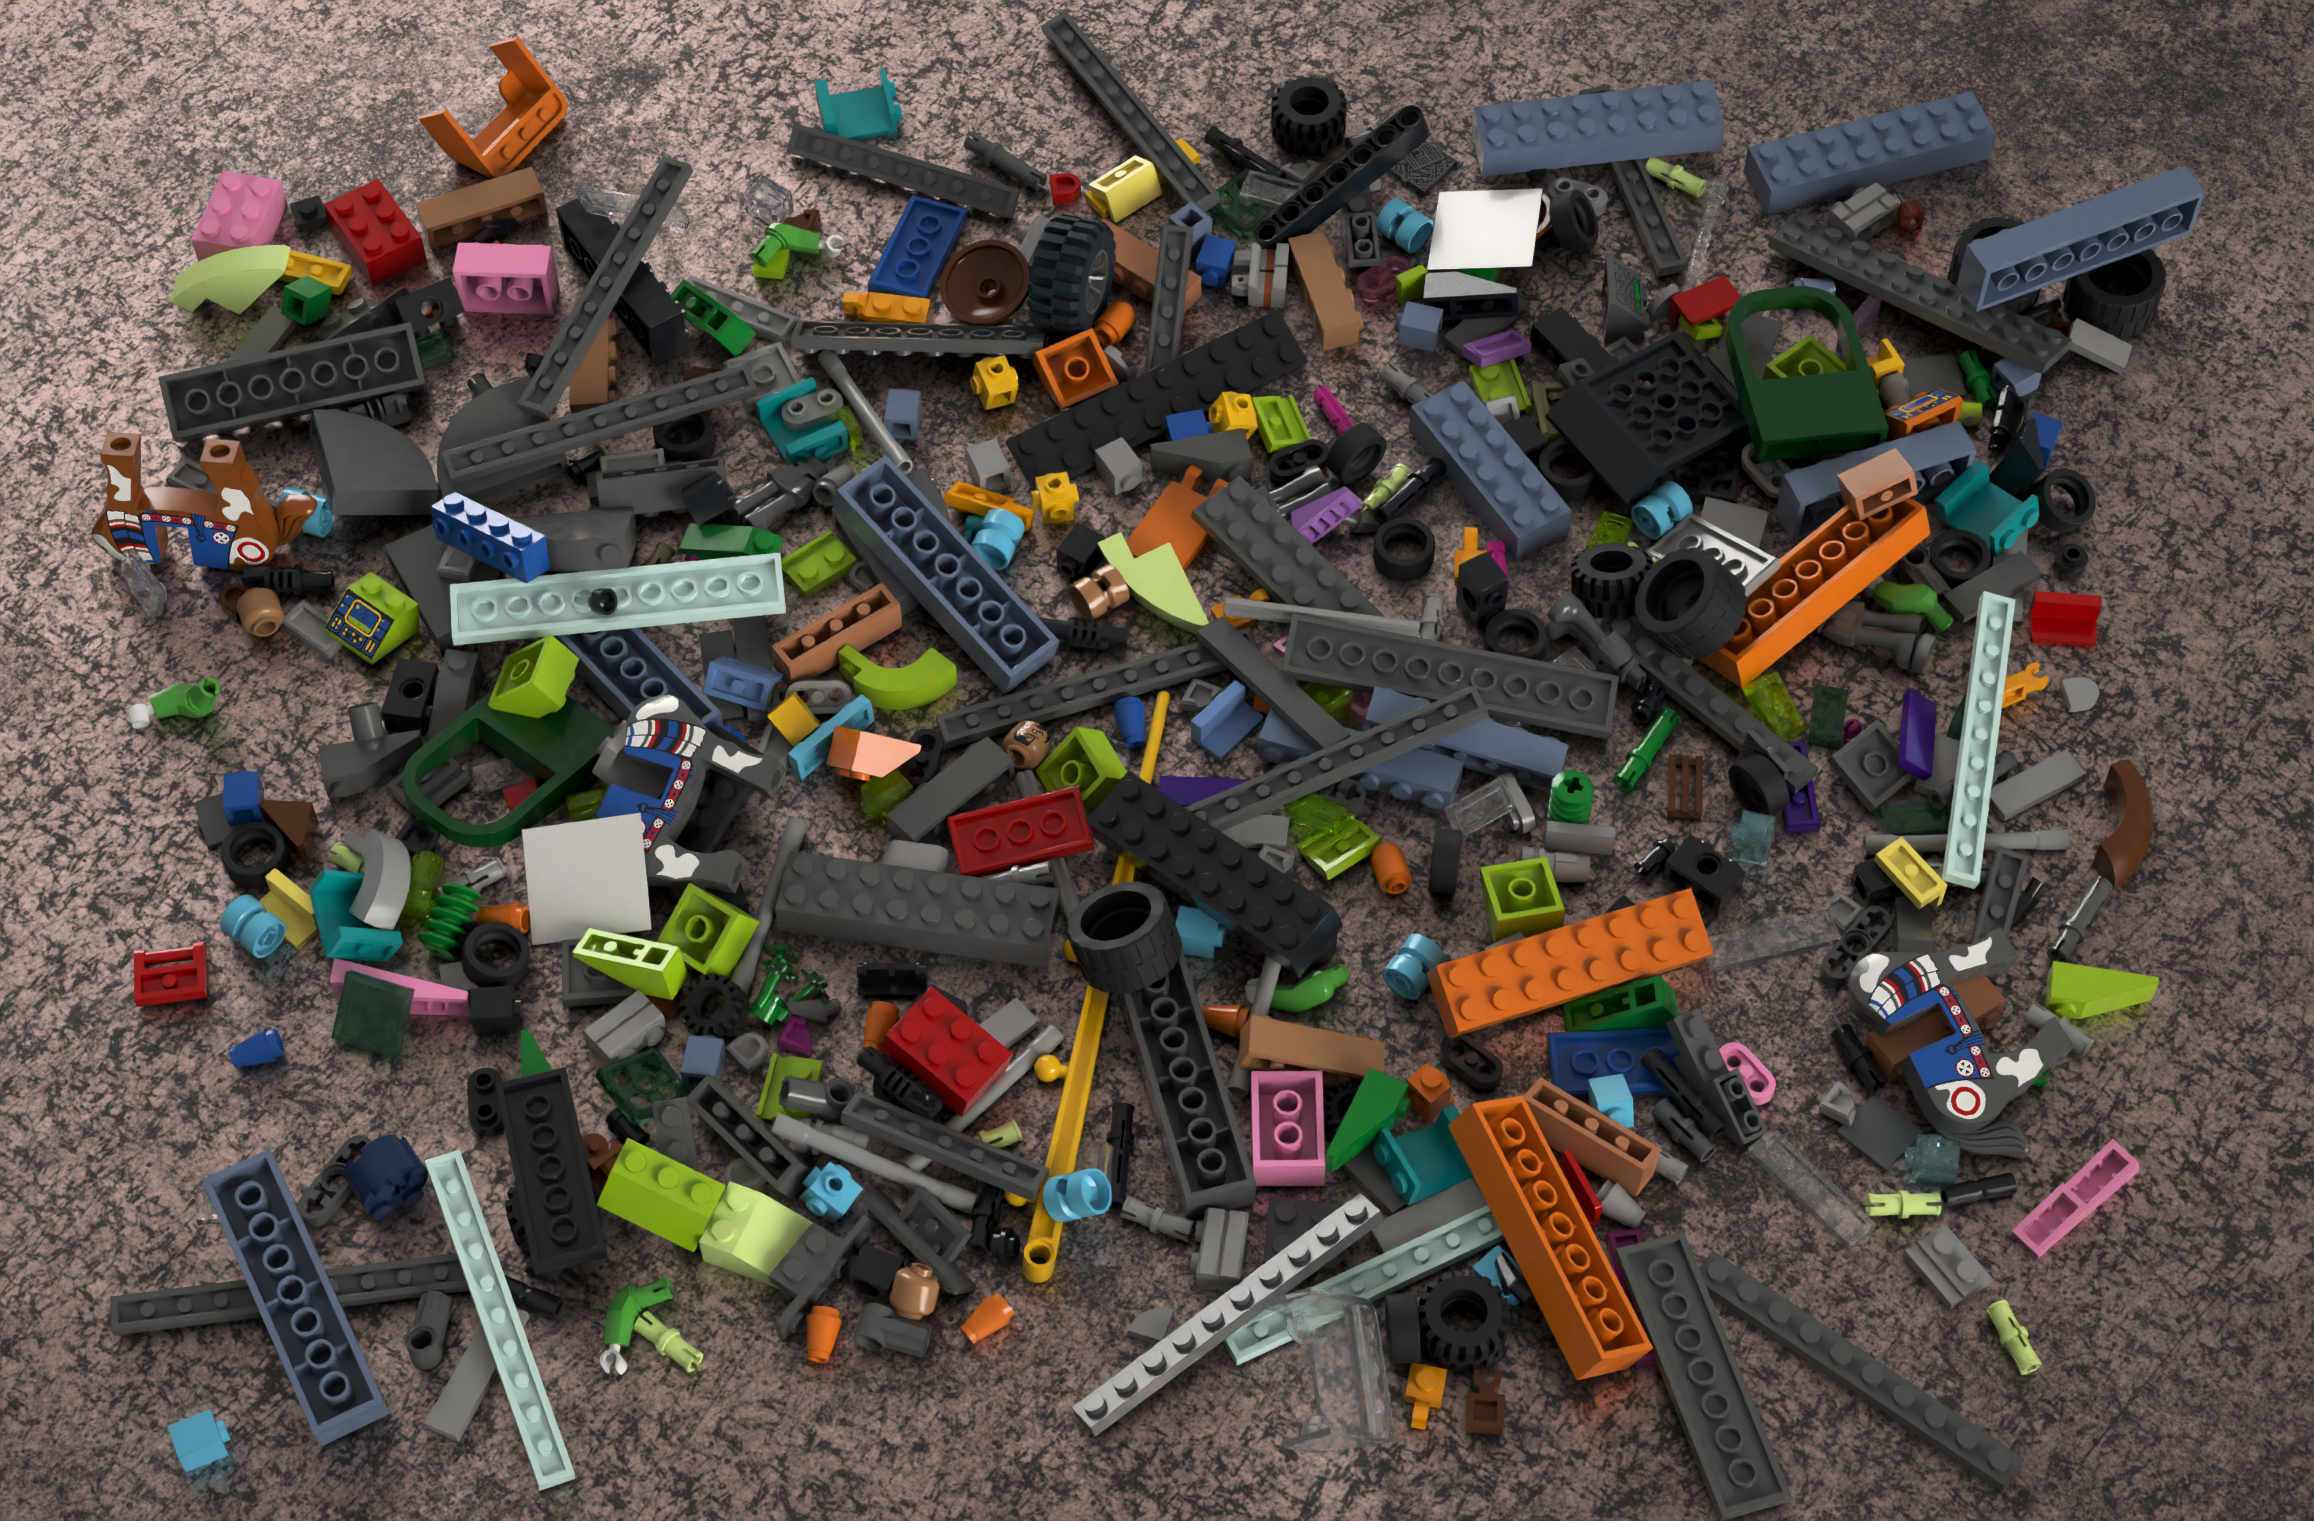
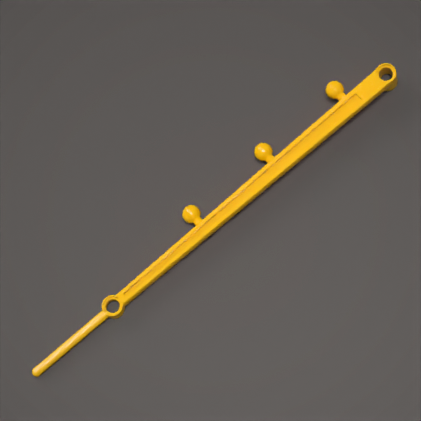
M1160 691L1157 694L1139 778L1150 785L1170 701V694L1167 691ZM1118 855L1112 885L1119 884L1120 882L1134 881L1136 866ZM1067 939L1063 945L1064 955L1068 960L1077 962L1070 942ZM1089 982L1069 1066L1061 1064L1058 1058L1053 1055L1041 1056L1034 1065L1036 1076L1043 1082H1052L1057 1078L1065 1079L1045 1167L1049 1168L1048 1180L1055 1176L1074 1173L1111 993L1094 989L1089 985ZM1045 1184L1033 1201L1004 1190L1006 1200L1015 1207H1021L1028 1202L1036 1204L1023 1253L1021 1269L1024 1277L1034 1283L1045 1282L1052 1276L1063 1222L1059 1223L1053 1220L1045 1208L1043 1199ZM1041 1257L1047 1263L1036 1264L1031 1261V1258Z

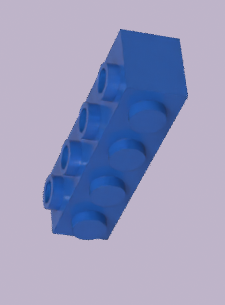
M456 492L447 495L444 499L431 506L433 528L437 540L526 584L550 569L545 535Z

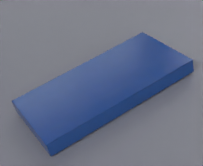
M911 195L867 283L868 291L929 299L969 218V210Z
M1668 1027L1549 1032L1546 1036L1551 1084L1577 1099H1589L1588 1079L1623 1074L1632 1097L1670 1095L1647 1068L1640 1063L1644 1055L1654 1048H1658L1666 1060L1679 1072L1673 1058L1681 1054Z

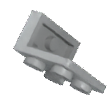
M624 720L614 732V738L606 737L599 746L596 753L600 757L592 773L609 785L613 784L659 799L663 795L671 775L632 763L624 753L627 721Z

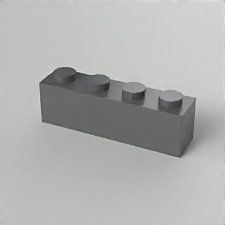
M725 458L596 472L600 510L634 507L635 514H641L642 517L657 516L661 511L673 510L674 513L689 512L682 500L681 489L716 471L720 480L723 478L727 479Z
M987 736L980 742L971 744L961 757L953 763L949 762L944 765L938 775L929 782L921 783L911 796L891 807L888 814H886L888 833L896 840L933 844L950 831L946 817L976 810L1015 779L1014 760Z
M707 1074L688 1095L689 1105L777 1191L794 1199L805 1187L802 1182L812 1168L778 1135L771 1133L772 1129L724 1083Z

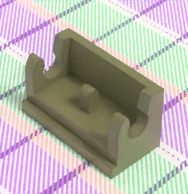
M1535 382L1531 385L1530 393L1534 424L1547 438L1548 444L1564 439L1545 418L1546 414L1564 396V394L1556 393L1550 395L1549 393L1563 391L1562 384H1538V382Z

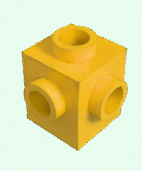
M1005 355L996 358L987 357L976 362L973 376L970 377L971 389L975 395H979L985 410L1015 403L1019 386L1018 376L1015 368L1009 366Z
M1232 391L1222 392L1209 408V420L1213 425L1214 433L1244 428L1248 440L1258 427L1257 413L1255 408H1253L1250 394H1238Z
M1067 471L1035 477L1036 490L1031 491V498L1034 510H1039L1043 526L1075 520L1074 503L1079 502V495L1076 483L1070 484Z

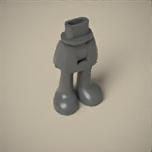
M811 456L805 462L799 460L795 465L790 463L767 472L768 482L764 486L743 497L731 499L732 508L724 511L721 515L727 525L752 526L769 532V524L776 517L789 509L797 510L813 496L815 481L829 473V471L814 456ZM773 496L776 497V499L772 502L768 503L767 505L763 506L757 511H754L758 506L763 504L765 501L769 500Z
M1317 465L1305 469L1301 476L1278 489L1268 491L1265 486L1255 489L1286 521L1292 519V511L1332 493L1329 484L1325 483L1321 469ZM1303 493H1307L1287 504L1277 506V504L1282 503L1292 497H1295Z
M1567 593L1556 601L1547 615L1551 620L1545 627L1547 637L1551 640H1557L1566 634L1573 636L1592 656L1591 662L1599 671L1619 676L1621 684L1627 682L1634 689H1640L1645 683L1647 673L1638 666V659L1632 654L1631 648L1616 630L1611 634L1605 632L1583 605L1582 601L1573 593Z
M1850 600L1819 625L1817 633L1848 647H1854L1855 644H1864L1891 650L1895 655L1896 665L1901 669L1909 670L1915 646L1918 644L1921 636L1924 615L1872 612L1865 610V601ZM1863 626L1878 627V628H1883V629H1887V630H1891V631H1895V632L1875 630V629H1870V628H1866V627H1863Z

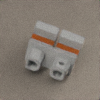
M1252 243L1251 251H1235L1233 272H1248L1249 275H1232L1231 295L1248 296L1249 306L1285 309L1289 244L1277 243L1276 249H1261L1259 244Z

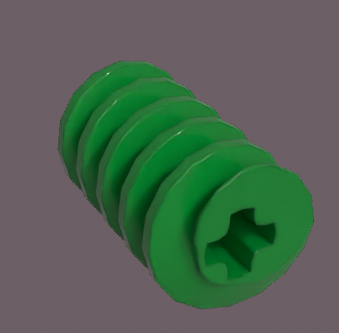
M1566 770L1558 773L1553 778L1547 813L1548 821L1589 824L1594 787L1586 775L1575 770Z
M444 883L442 891L445 895L437 896L436 903L439 907L431 908L429 914L433 919L425 920L423 926L427 931L419 932L417 938L429 952L443 959L454 961L455 957L448 950L449 948H461V944L454 938L455 936H467L468 933L460 926L461 924H473L474 921L467 915V912L478 913L480 909L473 903V900L484 901V898L473 889L464 885Z

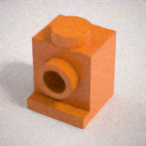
M1428 1063L1406 1079V1082L1409 1083L1407 1097L1412 1099L1411 1106L1428 1123L1440 1114L1442 1108L1454 1103V1098L1450 1095V1081L1444 1073L1432 1068Z

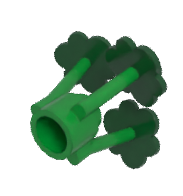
M774 941L770 945H762L764 953L773 957V960L761 961V964L769 971L759 994L749 1009L751 1014L771 1026L776 1019L783 1023L789 1014L786 1007H781L784 1000L772 993L780 976L795 981L799 978L791 971L792 965L789 962L798 964L800 960L795 957V954L792 952L793 949L789 945ZM804 969L800 970L810 984L791 1001H803L814 990L828 1001L830 997L824 990L828 987V984L824 981L825 977L819 975L816 971L809 974Z

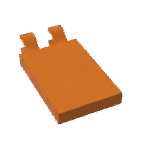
M1191 465L1187 469L1181 484L1175 481L1170 482L1126 540L1133 557L1137 558L1170 542L1185 572L1211 537L1191 518L1192 510L1229 483L1220 478L1217 479L1207 498L1196 492L1203 483V480L1199 478L1203 470Z

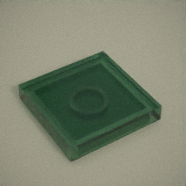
M347 971L331 1039L394 1058L400 1056L415 989L356 971Z

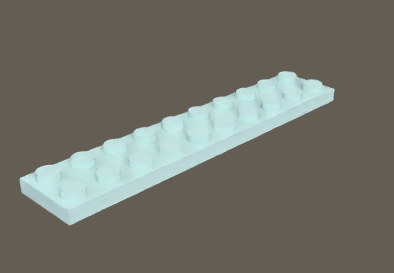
M780 553L543 575L536 577L527 584L516 578L450 584L451 628L454 646L547 637L549 635L557 636L786 613ZM608 588L616 593L618 599L617 608L611 615H599L590 609L588 598L593 590Z

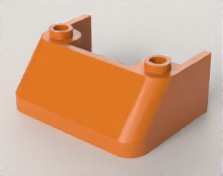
M518 37L496 42L490 46V49L508 70L500 78L498 84L499 93L508 105L473 140L463 131L447 109L422 115L418 119L448 157L490 179L509 174L566 115L568 108L564 95Z

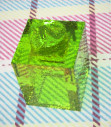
M894 769L884 777L874 776L860 786L862 796L860 805L869 818L875 817L884 826L887 824L886 814H888L891 807L914 793L913 786L897 769Z

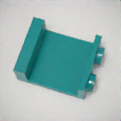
M885 69L879 70L881 86L830 95L826 79L814 81L817 105L824 132L851 140L898 133L897 120H902L899 102H893V98H896L895 85L893 80L888 81Z
M813 377L796 382L788 388L774 394H768L756 401L758 421L786 464L793 463L795 465L799 460L805 462L811 456L822 461L849 449L847 428L842 421L836 423L831 421L803 431L789 430L783 424L782 407L786 402L816 392V383Z
M1979 459L1935 499L1937 520L1951 529L1967 530L1977 534L1986 542L1990 554L1994 557H1997L2004 549H2009L2015 543L2017 537L2027 528L2033 527L2039 518L2038 497L2032 494L2026 501L2021 502L1989 481L1988 465Z
M324 869L308 891L326 957L387 963L403 944L401 933L399 931H388L374 927L361 921L349 912L362 885L364 873Z
M1454 1104L1442 1108L1436 1123L1395 1138L1388 1127L1381 1129L1373 1147L1375 1158L1380 1165L1384 1166L1391 1178L1395 1192L1401 1194L1407 1206L1425 1200L1473 1177L1448 1127L1460 1115Z

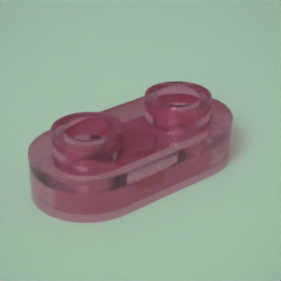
M1401 256L1388 257L1381 262V265L1373 266L1359 275L1356 288L1357 295L1367 302H1378L1396 291V277L1393 275H1399L1412 269L1411 263Z

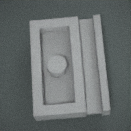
M1946 1224L1919 1240L1913 1247L1907 1248L1903 1254V1258L1949 1311L1958 1303L1964 1302L1988 1286L1992 1280L1989 1273Z

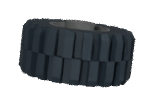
M1061 214L1052 218L1050 223H1047L1044 233L1041 234L1038 247L1034 252L1033 265H1031L1029 273L1031 274L1030 282H1028L1027 289L1029 292V297L1027 298L1029 318L1038 330L1072 337L1090 328L1093 329L1095 321L1106 310L1107 300L1112 290V279H1114L1115 274L1114 264L1116 263L1114 233L1106 223Z

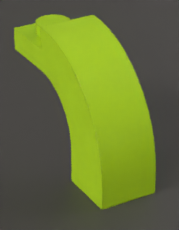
M848 644L838 651L840 672L848 681L853 682L855 697L857 698L863 694L871 701L874 707L888 710H908L922 707L941 698L957 684L956 665L933 647L912 664L901 668L878 666Z

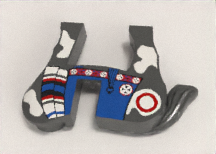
M659 695L649 698L637 705L628 717L624 753L634 764L671 775L662 798L659 800L611 784L594 819L641 813L647 886H666L685 890L688 884L692 883L702 889L711 888L735 894L748 863L740 852L726 850L717 853H698L679 846L675 841L683 831L696 806L708 769H712L773 800L785 772V767L778 758L746 752L734 742L717 737L703 725L681 699L672 695Z
M1999 927L1991 931L1986 937L1977 942L1956 945L1944 951L1933 953L1877 952L1860 960L1850 975L1848 1004L1858 1019L1869 1025L1876 1026L1874 1031L1881 1037L1938 1011H1941L1945 1018L1942 1024L1945 1030L1952 1029L1954 1033L1949 1037L1909 1054L1900 1066L1922 1113L1935 1130L1952 1145L1971 1153L2003 1155L2017 1159L2026 1158L2030 1154L2031 1148L2018 1123L1994 1120L2006 1104L2025 1093L2041 1073L2062 1061L2074 1046L2056 1017H2053L2043 1024L2033 1040L2024 1047L2006 1053L1988 1052L1984 1037L1973 1014L1953 986L2011 968L2019 956L2002 928Z

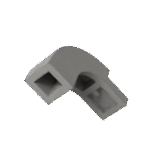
M371 828L370 832L366 830L364 835L351 830L345 843L361 853L364 858L365 872L362 885L349 912L367 924L382 930L392 931L402 912L409 890L411 863L408 851L400 840Z

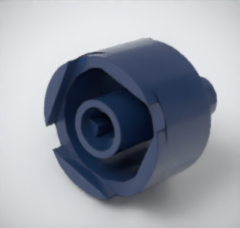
M396 1134L385 1135L369 1142L359 1150L362 1156L355 1163L350 1159L344 1168V1179L364 1209L375 1220L383 1219L391 1211L404 1204L411 1206L419 1202L424 1196L422 1188L428 1180L426 1167L407 1139L403 1136L402 1139H398Z

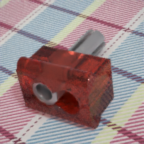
M1900 193L1894 194L1893 197L1899 201L1900 205L1896 221L1900 230L1899 235L1904 237L1920 233L1927 209L1921 206L1918 199L1905 202Z

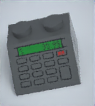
M1606 255L1601 290L1604 344H1613L1624 336L1632 344H1641L1643 331L1649 330V313L1643 312V307H1647V288H1642L1641 275L1613 255Z

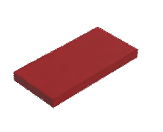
M1079 786L946 817L960 875L982 877L983 875L1011 870V867L1015 865L1024 867L1095 850L1090 828L1085 822L1087 816Z

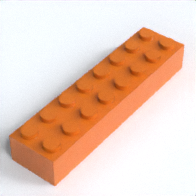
M1908 498L1859 521L1848 505L1844 506L1779 559L1781 568L1747 597L1744 618H1742L1741 625L1735 631L1732 638L1718 651L1697 659L1743 689L1929 536L1930 528L1926 507L1912 498Z
M1689 888L1434 966L1426 972L1446 1034L1450 1039L1694 964L1714 954L1692 889Z
M1524 1096L1472 1103L1448 1127L1576 1380L1628 1369L1651 1351L1653 1346Z

